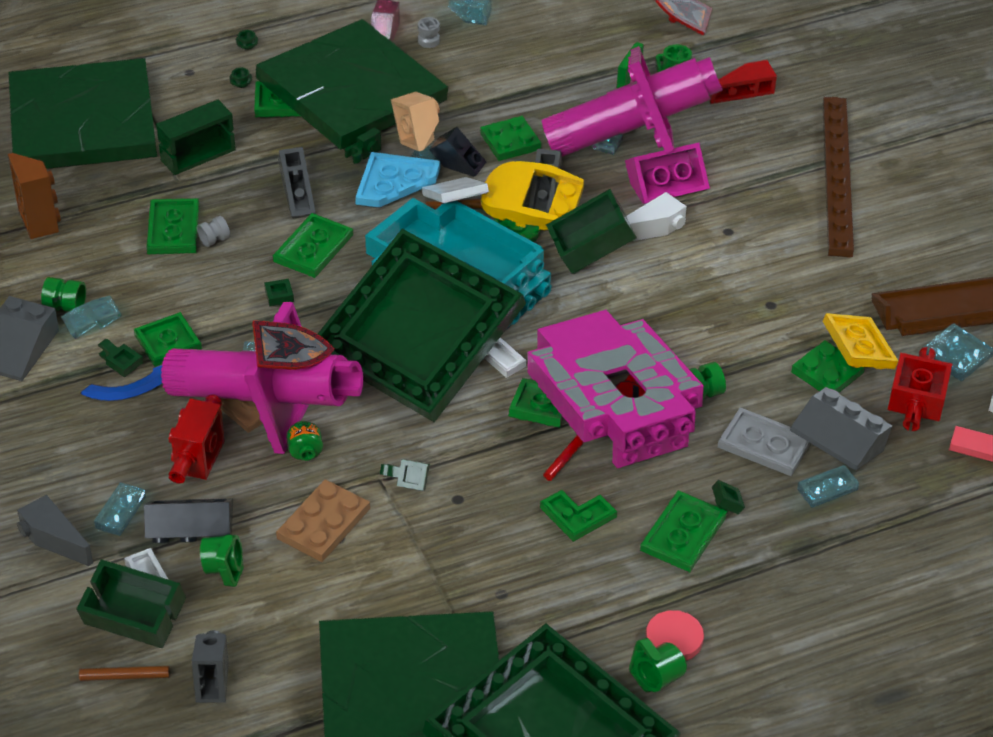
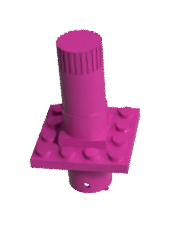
M640 47L631 49V55L628 57V72L631 77L630 84L542 119L543 129L551 150L561 151L563 157L646 126L647 130L654 128V138L658 148L663 147L665 153L674 150L673 131L667 117L711 100L710 95L722 91L711 58L708 57L698 62L696 58L650 75Z
M283 302L278 313L275 314L273 322L301 326L293 302ZM174 348L166 353L161 368V381L168 395L205 398L208 395H216L222 399L254 402L260 415V421L266 430L268 441L271 443L274 453L278 454L285 453L288 447L287 431L295 423L302 420L309 405L341 406L348 396H360L363 387L361 365L357 361L347 360L343 355L330 354V356L315 366L305 369L287 370L257 367L255 351L243 350L239 352Z

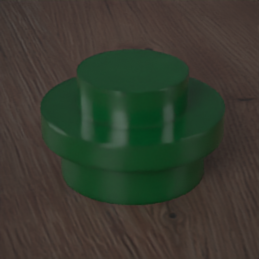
M242 30L238 33L236 44L242 49L250 50L258 44V37L252 30Z
M235 68L229 77L230 83L238 88H244L251 84L252 75L246 68Z

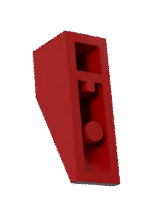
M768 60L746 63L718 79L722 91L710 95L711 100L709 102L710 104L774 94L777 75Z

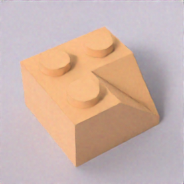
M418 92L391 99L400 143L417 151L424 150L435 140L433 132L439 123L438 113L440 112L435 98Z

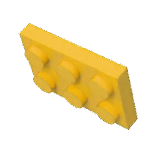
M825 314L822 322L849 366L855 368L872 367L879 370L896 368L898 359L871 317Z

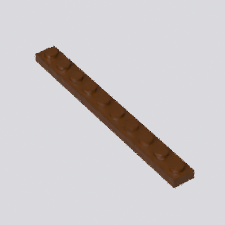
M824 97L823 128L828 256L853 257L854 241L847 99Z

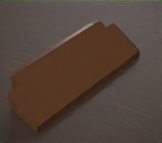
M993 277L872 293V302L885 329H898L901 336L992 324Z

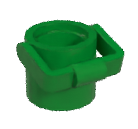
M680 44L667 46L663 50V54L656 55L655 65L657 72L692 59V51L690 48Z
M226 535L203 538L200 544V559L204 573L207 575L220 573L225 586L236 587L244 569L242 545L239 536Z
M649 638L636 642L629 665L630 673L645 692L660 691L684 676L687 669L686 660L677 646L665 642L655 647Z

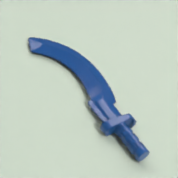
M162 365L153 368L151 374L134 383L118 387L90 384L81 394L89 398L107 401L123 400L141 395L162 384Z

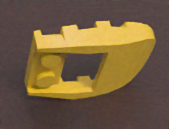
M524 161L507 162L495 168L487 177L485 183L488 185L489 192L481 194V206L488 215L501 221L508 219L516 222V226L525 228L526 225L539 226L540 230H548L546 224L578 207L584 189V179L549 164ZM533 175L540 177L544 175L555 178V181L559 183L549 213L523 207Z

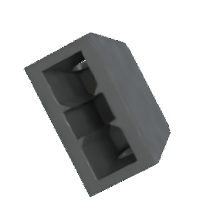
M216 630L196 635L192 656L196 703L226 702L229 667L227 637ZM210 669H215V679L208 678L206 672Z

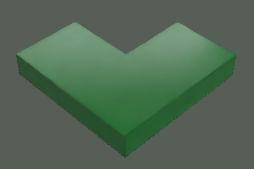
M560 490L540 501V508L573 542L617 518V511L601 495L578 506L563 490Z

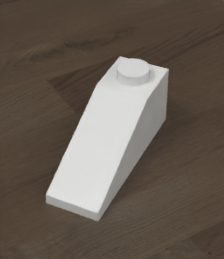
M665 192L627 215V219L637 237L633 241L669 235L673 231L680 229L685 225L687 206Z

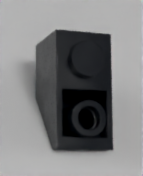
M458 127L439 136L429 149L443 167L472 177L476 176L487 162Z

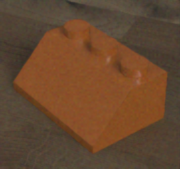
M15 153L8 154L18 211L30 239L59 232L57 222L61 221L58 208L54 206V204L58 203L55 190L51 189V185L55 184L52 171L46 170L43 161Z

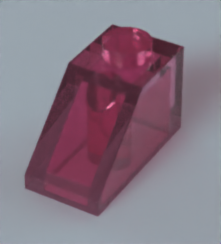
M377 0L372 12L370 25L392 42L400 24L399 2Z

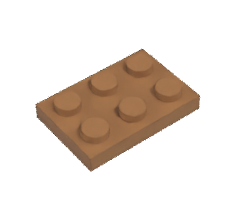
M325 479L276 531L277 539L323 562L370 510V502Z

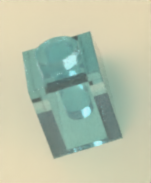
M449 0V8L466 23L487 25L492 10V0Z

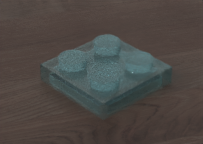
M954 323L924 346L928 347L926 355H929L930 348L935 350L936 357L934 360L952 363L950 374L960 381L966 379L993 356V348Z

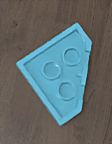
M371 152L355 197L356 205L379 208L419 191L422 187L435 184L440 171V161Z

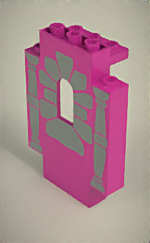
M607 310L537 329V349L527 352L528 374L538 383L539 388L551 400V403L583 442L607 435L613 441L612 463L616 468L688 447L689 433L695 432V409L702 407L703 384L644 319L620 325ZM626 369L646 393L638 398L626 397L619 392L606 375Z

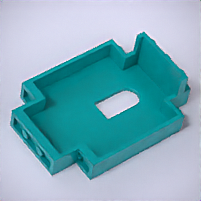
M412 198L365 235L366 254L374 258L372 265L400 230L404 229L522 293L526 305L509 327L512 324H516L527 311L532 310L535 304L543 297H547L552 288L551 273L543 269L544 250L542 246L456 200L443 203L435 210Z

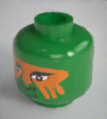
M299 421L287 431L288 450L293 458L309 461L319 456L322 452V436L316 424L308 421Z

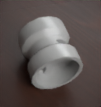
M425 17L418 21V31L420 32L418 34V43L420 46L433 48L440 43V35L438 33L440 23L436 18Z
M222 216L213 218L210 223L204 222L197 225L199 238L205 247L214 245L216 240L223 241L230 238L229 227Z

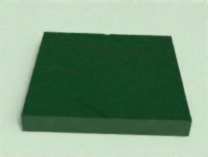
M360 19L311 42L256 64V79L340 150L357 143L358 136L374 127L382 131L395 125L396 121L391 99L418 92L435 98L437 103L440 104L446 101L448 96V86L364 19Z
M145 58L9 72L12 153L43 161L46 169L157 157Z
M401 229L318 332V335L335 348L331 355H343L349 361L359 362L364 382L435 423L480 362L526 305L522 293L414 234Z
M494 612L319 621L324 737H427L422 733L425 719L499 661Z
M547 623L426 718L422 732L427 737H680L681 734L680 731Z

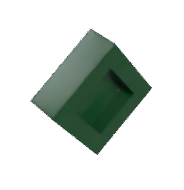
M289 278L264 283L269 307L282 305L283 302L294 303V295Z
M720 480L714 483L712 490L716 504L723 510H729L739 515L745 508L739 489Z

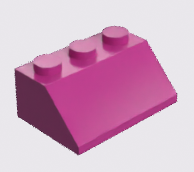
M699 142L674 148V150L667 153L663 150L625 160L630 184L643 204L649 203L665 192L672 197L710 189Z

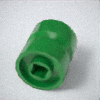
M46 278L41 293L42 305L55 308L56 311L62 308L64 312L76 314L82 312L86 301V285L84 282L68 280L65 283L64 279Z
M710 362L700 365L698 369H689L703 384V400L706 396L711 398L725 393L726 380L718 363Z

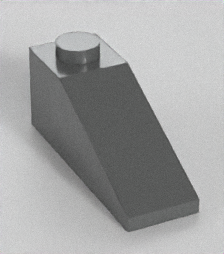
M303 147L279 150L278 163L291 217L298 218L309 216L311 213L316 214Z
M537 149L535 163L549 164L562 170L563 159L561 151ZM533 175L528 208L549 213L559 184L555 181V178L545 175L543 177Z
M47 494L17 510L20 521L17 523V527L23 537L28 536L36 546L84 565L90 566L93 564L90 545Z

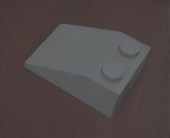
M12 296L7 298L0 308L1 376L19 381L24 380L59 331L55 308Z

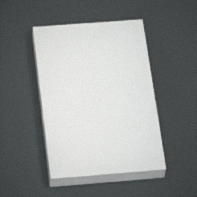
M468 177L422 187L423 196L442 203L489 192L487 183Z

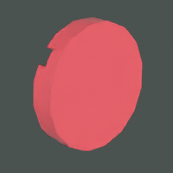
M668 610L658 613L649 621L646 628V638H649L655 647L665 642L672 643L682 652L686 661L695 657L703 645L704 633L701 624L692 615L682 611Z

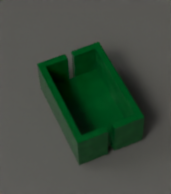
M219 99L156 124L158 141L160 142V160L173 175L236 150L235 136L232 132L234 130L233 114Z
M611 189L546 224L561 259L572 274L637 238L622 206Z
M101 559L90 580L93 588H86L76 608L83 623L163 649L173 628L171 619L176 621L186 600L180 583Z

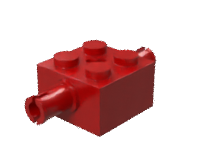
M928 347L920 349L919 356L900 352L887 410L905 414L903 427L906 430H909L910 423H913L911 431H917L920 428L921 418L940 422L952 363L934 360L936 352L932 348H930L929 355H926Z
M208 395L205 401L190 398L186 407L181 409L176 427H172L169 433V443L172 444L171 461L174 462V465L168 473V477L172 482L182 484L185 482L186 476L207 480L225 442L221 412L222 400L218 396Z

